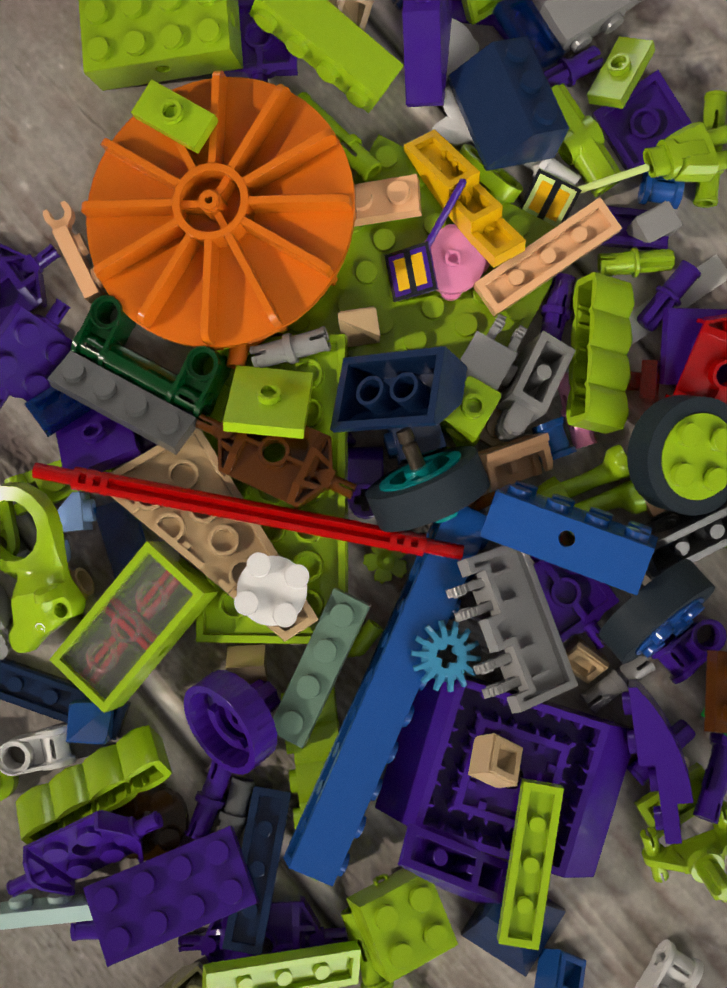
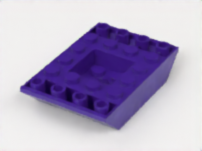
M463 674L467 686L462 687L456 679L454 680V692H448L446 682L442 683L439 691L433 690L435 679H430L424 689L417 692L412 703L414 706L413 717L407 727L401 728L396 740L399 743L398 751L394 760L387 764L375 808L406 826L414 824L478 851L509 860L522 778L561 784L564 792L551 874L563 878L594 877L631 756L628 747L627 730H634V728L550 701L542 702L523 712L512 714L506 697L519 691L511 689L495 697L485 699L482 689L492 684L490 682ZM495 733L523 747L520 764L521 779L517 786L495 788L468 775L475 737Z

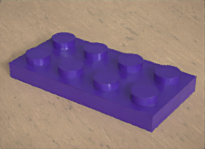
M233 825L83 887L107 967L259 903Z

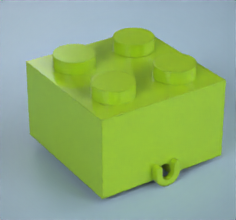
M405 868L389 876L388 874L376 876L373 879L374 884L346 898L374 970L389 983L394 982L459 945L435 885Z

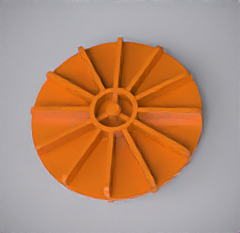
M222 70L213 71L212 78L191 82L172 89L175 93L215 114L219 120L199 154L133 116L112 141L104 137L100 145L106 151L94 175L88 201L82 202L81 212L86 215L87 238L94 265L93 271L109 296H113L120 301L123 312L147 331L165 340L190 347L205 346L221 351L224 348L251 344L278 332L283 334L289 331V325L308 312L325 294L330 285L335 286L338 281L337 274L344 263L350 247L357 219L353 174L348 158L330 125L312 106L293 94L289 87L281 83L275 85L257 79L226 77Z

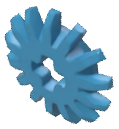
M444 620L438 621L439 631L437 632L430 625L425 627L429 635L427 639L417 635L415 641L423 645L422 650H411V656L421 657V663L412 667L414 672L423 669L426 671V674L420 680L423 684L432 678L435 679L433 690L439 691L442 683L446 682L448 692H454V680L457 679L461 686L465 687L467 682L463 674L467 672L472 676H476L474 669L469 666L470 661L480 662L481 656L470 655V650L479 646L477 640L471 643L466 642L471 633L469 628H466L461 635L458 634L459 622L453 621L451 630H447ZM448 644L453 646L452 653L457 655V660L455 663L449 662L446 668L441 666L442 659L436 656L438 650H445Z

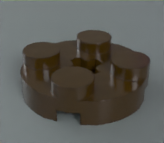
M164 783L150 790L139 792L130 802L112 811V813L125 817L133 816L137 820L144 817L145 811H150V814L154 811L160 813L163 819V827L143 835L144 861L176 849L188 828L189 814L183 797L178 792L175 793L172 789L166 787L167 784ZM134 852L126 856V858L138 859V855Z

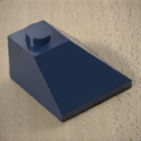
M547 898L538 951L499 944L497 932L502 904L479 903L461 931V936L526 977L566 913V910Z

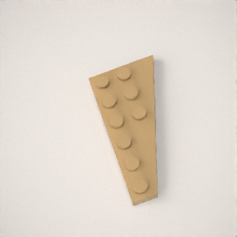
M197 428L177 455L157 445L110 472L116 475L244 499L231 477L228 475L223 476L219 472L218 456L202 430ZM111 496L234 600L237 596L239 577L247 566V560L252 554L261 552L267 556H279L261 525ZM306 600L302 610L297 615L296 622L292 626L287 628L280 626L267 627L286 642L318 622L319 619Z

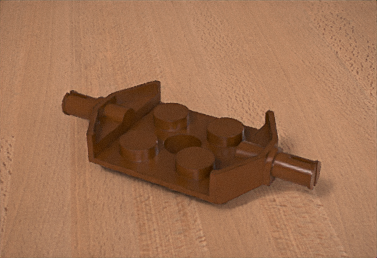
M204 413L199 416L201 421L197 420L195 427L213 435L218 440V470L221 475L235 478L294 506V509L300 510L325 490H332L348 499L352 498L353 492L356 490V483L354 484L337 476L336 471L333 470L331 436L309 426L305 427L304 439L226 432L223 431V420L220 422ZM272 443H279L286 450L285 456L278 462H269L264 458L265 448Z

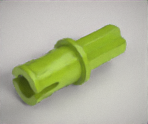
M634 247L631 248V251L599 253L597 256V271L607 276L632 275L633 278L639 276V273L670 271L675 265L674 251L670 249L638 251V248Z

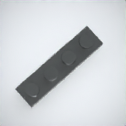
M72 351L66 355L48 377L51 387L177 455L196 429L197 419L194 416Z

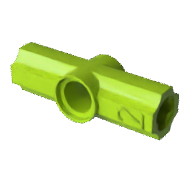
M564 83L553 86L551 88L569 126V130L558 150L564 162L570 166L574 165L586 184L620 173L621 170L604 146V135L596 120L591 116L585 117ZM622 180L590 191L594 197L603 195Z

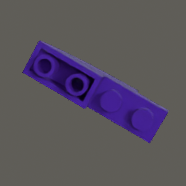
M629 679V691L622 692L624 715H632L634 730H627L629 753L637 754L639 766L655 765V767H648L651 792L659 791L661 806H653L656 830H664L666 844H681L682 834L678 804L693 803L691 782L684 754L674 729L656 700L638 679Z

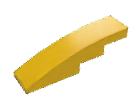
M434 129L404 144V152L443 209L459 180L464 178L467 181L449 214V218L493 268L525 251L526 239L502 218L503 205L479 184L480 171Z

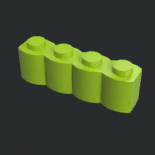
M592 272L578 279L574 289L573 309L575 318L571 329V346L576 351L569 364L568 375L571 389L567 399L566 417L570 426L608 434L624 429L629 416L628 400L625 391L631 378L627 354L633 341L629 317L635 302L631 283L597 272Z
M335 684L306 746L300 748L285 740L287 755L294 754L295 769L289 770L291 793L298 792L300 806L293 808L295 830L340 730Z
M150 725L132 729L119 739L116 744L96 750L82 764L69 766L55 775L49 783L36 785L23 793L15 802L21 840L28 845L96 811L115 810L130 802L139 792L150 790L163 783L170 777L172 770L162 737Z

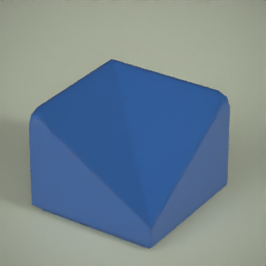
M89 699L73 700L69 704L66 742L107 744L112 740L114 710L103 713Z
M543 948L538 959L534 988H583L586 960L560 949Z

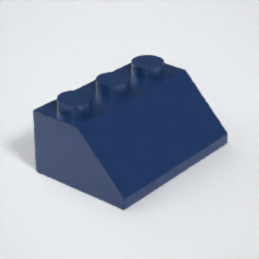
M527 36L493 41L448 75L447 81L486 171L555 158L569 130V126Z
M446 346L345 357L342 362L330 430L335 433L437 426L462 404L467 366Z

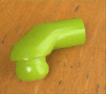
M368 619L360 629L347 658L364 655L384 631L383 628L372 619Z

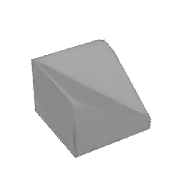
M664 201L635 217L626 231L629 236L646 243H651L663 236H672L683 224L671 203Z

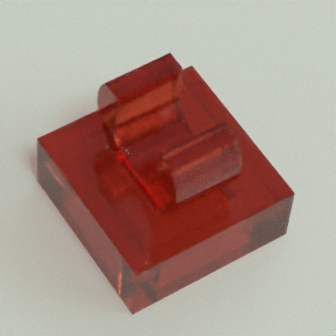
M642 360L641 372L630 371L631 378L626 391H640L639 398L643 403L654 404L659 400L660 363L658 360Z

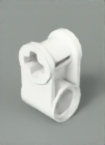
M67 723L21 734L0 746V771L8 776H17L39 770L46 771L62 768L77 762L76 755L71 754L69 742H66ZM12 746H17L24 751V763H18L12 758Z
M668 939L663 940L655 949L649 965L636 983L635 988H696L703 975V962L695 957L690 959L676 949L675 943Z

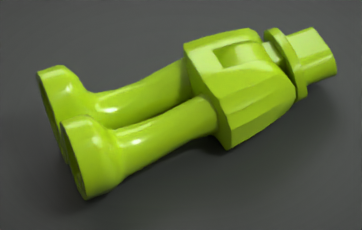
M698 121L660 140L655 147L645 148L643 159L645 164L650 165L649 176L651 178L662 176L665 180L674 179L677 182L711 181L717 172L727 169V150L718 152L715 150V146L727 144V125L706 130L704 123Z
M620 444L615 445L606 451L603 462L595 468L562 482H559L554 476L539 485L537 493L552 498L553 494L572 498L598 486L630 476L627 455ZM632 480L623 482L608 491L574 505V507L588 512L591 507L604 511L622 508L631 514L647 511L645 499L635 489Z

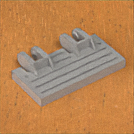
M501 546L458 561L457 564L462 578L476 573L478 579L445 590L448 599L459 598L470 591L473 592L477 605L458 610V613L454 614L456 621L461 622L490 611V617L478 621L490 653L503 649L505 653L473 666L476 675L490 673L498 667L502 671L504 680L489 684L486 688L482 689L484 698L495 697L518 687L519 692L506 697L513 714L523 712L577 687L575 675L530 555L507 546Z

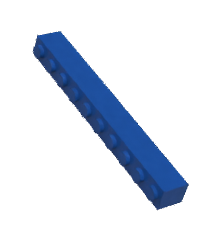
M467 506L459 510L457 516L446 522L431 523L426 538L464 545L462 560L477 555L478 551L483 550L489 540L480 537L487 516ZM423 553L422 557H416L283 858L289 869L332 887L337 876L341 877L345 873L350 860L348 850L354 838L358 839L366 824V816L364 814L370 800L374 801L380 793L383 782L380 778L386 763L390 764L396 756L399 746L396 740L401 728L407 727L413 717L414 706L412 703L417 692L422 691L427 684H423L420 681L426 674V671L423 669L414 672L412 667L421 663V657L411 656V650L421 651L423 646L416 642L415 639L417 635L424 639L429 637L425 630L427 625H430L437 632L439 631L438 621L444 620L445 625H447L448 620H452L455 617L454 614L458 613L461 599H448L445 590L468 583L474 576L472 574L462 578L457 564L461 560Z

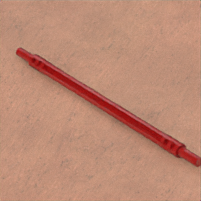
M36 462L32 470L33 478L70 485L72 490H82L103 496L134 500L363 544L390 551H399L405 554H415L421 557L423 553L462 560L464 545L426 538V533H417L411 530L386 532L381 530L376 524L116 475L110 472L85 469L79 466H75L73 470Z

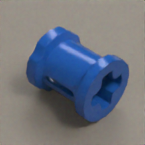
M648 171L644 172L638 191V204L645 205L647 202L661 204L664 201H669L674 209H678L682 200L685 182H677L674 179L665 180L662 176L651 178Z
M563 416L531 429L533 434H549L550 440L548 443L553 460L577 452L576 447L571 446L563 428L565 422Z

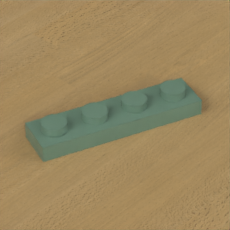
M338 588L333 589L273 719L279 737L300 748L306 746L371 604Z

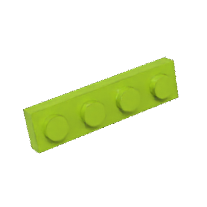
M525 778L521 780L497 932L499 944L539 951L564 792L561 784Z
M353 940L203 964L202 988H339L356 985L359 982L361 948L357 941Z

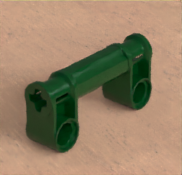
M103 295L96 298L91 304L81 329L73 339L71 351L194 416L199 421H201L199 416L202 413L210 417L217 398L231 372V368L226 366L228 358L223 353L214 349L198 346L188 353L179 374H176L126 347L125 344L135 328L136 322L123 312L120 301L115 297ZM117 308V318L114 322L110 323V315ZM212 357L214 360L213 369L209 374L205 375L203 372L204 362Z

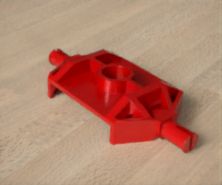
M727 314L697 318L696 322L702 324V327L673 395L711 397L727 404V381L719 384L716 377L719 368L727 364Z

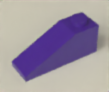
M403 0L402 18L407 107L444 106L453 0Z
M408 824L398 861L399 866L447 892L473 902L502 904L508 862L414 824Z

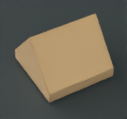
M578 635L574 636L565 649L574 675L587 684L609 668L610 662L607 656Z
M266 644L228 646L226 670L237 674L246 680L247 683H254L258 679L268 681Z

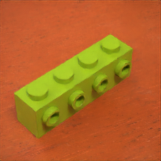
M254 0L249 15L254 18L256 24L263 31L272 33L282 41L293 56L306 61L316 70L322 80L335 85L346 94L351 104L364 109L368 114L404 67L398 59L328 0Z

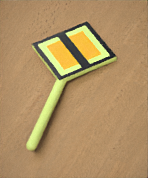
M643 164L578 187L539 168L519 208L557 227L566 221L581 193L650 170V165Z

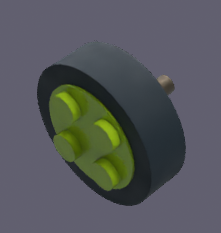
M673 395L657 401L642 414L629 440L627 463L630 478L635 489L648 503L664 510L696 516L710 513L727 502V404L711 397Z

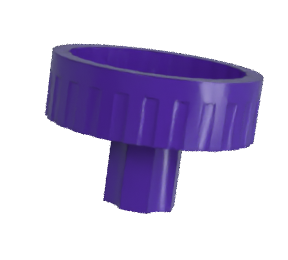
M216 670L190 687L185 693V716L194 737L208 756L225 770L239 775L247 774L268 758L276 749L278 735L271 713L279 707L281 701L278 698L277 689L269 681L258 679L249 685L246 680L233 672Z

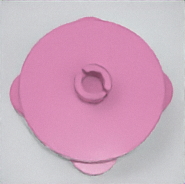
M448 224L441 228L430 247L438 284V290L436 291L440 292L441 296L447 301H455L463 292L471 289L490 265L455 224Z

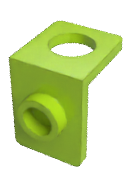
M468 376L465 381L462 404L440 423L442 433L464 446H472L498 404L501 393L473 376Z

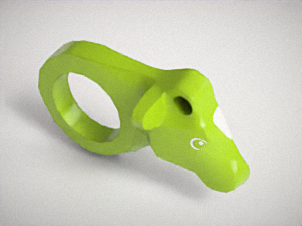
M9 482L0 485V505L7 500L15 501L24 506L33 517L37 531L35 546L27 557L15 556L6 551L0 544V570L17 580L11 599L13 623L7 637L12 649L18 653H27L37 650L49 635L63 627L72 618L82 614L85 609L86 600L71 577L67 563L63 526L53 502L43 491L29 483Z

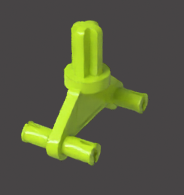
M723 800L718 824L713 823L714 829L685 839L681 844H672L664 847L662 844H659L657 832L654 828L647 827L648 835L645 829L641 830L640 836L644 844L641 853L644 863L651 868L654 881L663 882L660 873L663 879L667 881L669 878L667 870L691 874L694 880L704 883L714 900H721L723 903H727V875L724 872V860L727 855L726 801Z

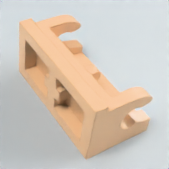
M526 434L510 442L506 441L478 451L490 481L488 490L482 496L496 491L509 483L513 484L516 480L521 481L542 474L539 456L542 459L544 471L552 470L553 458L548 443L550 440L549 434Z

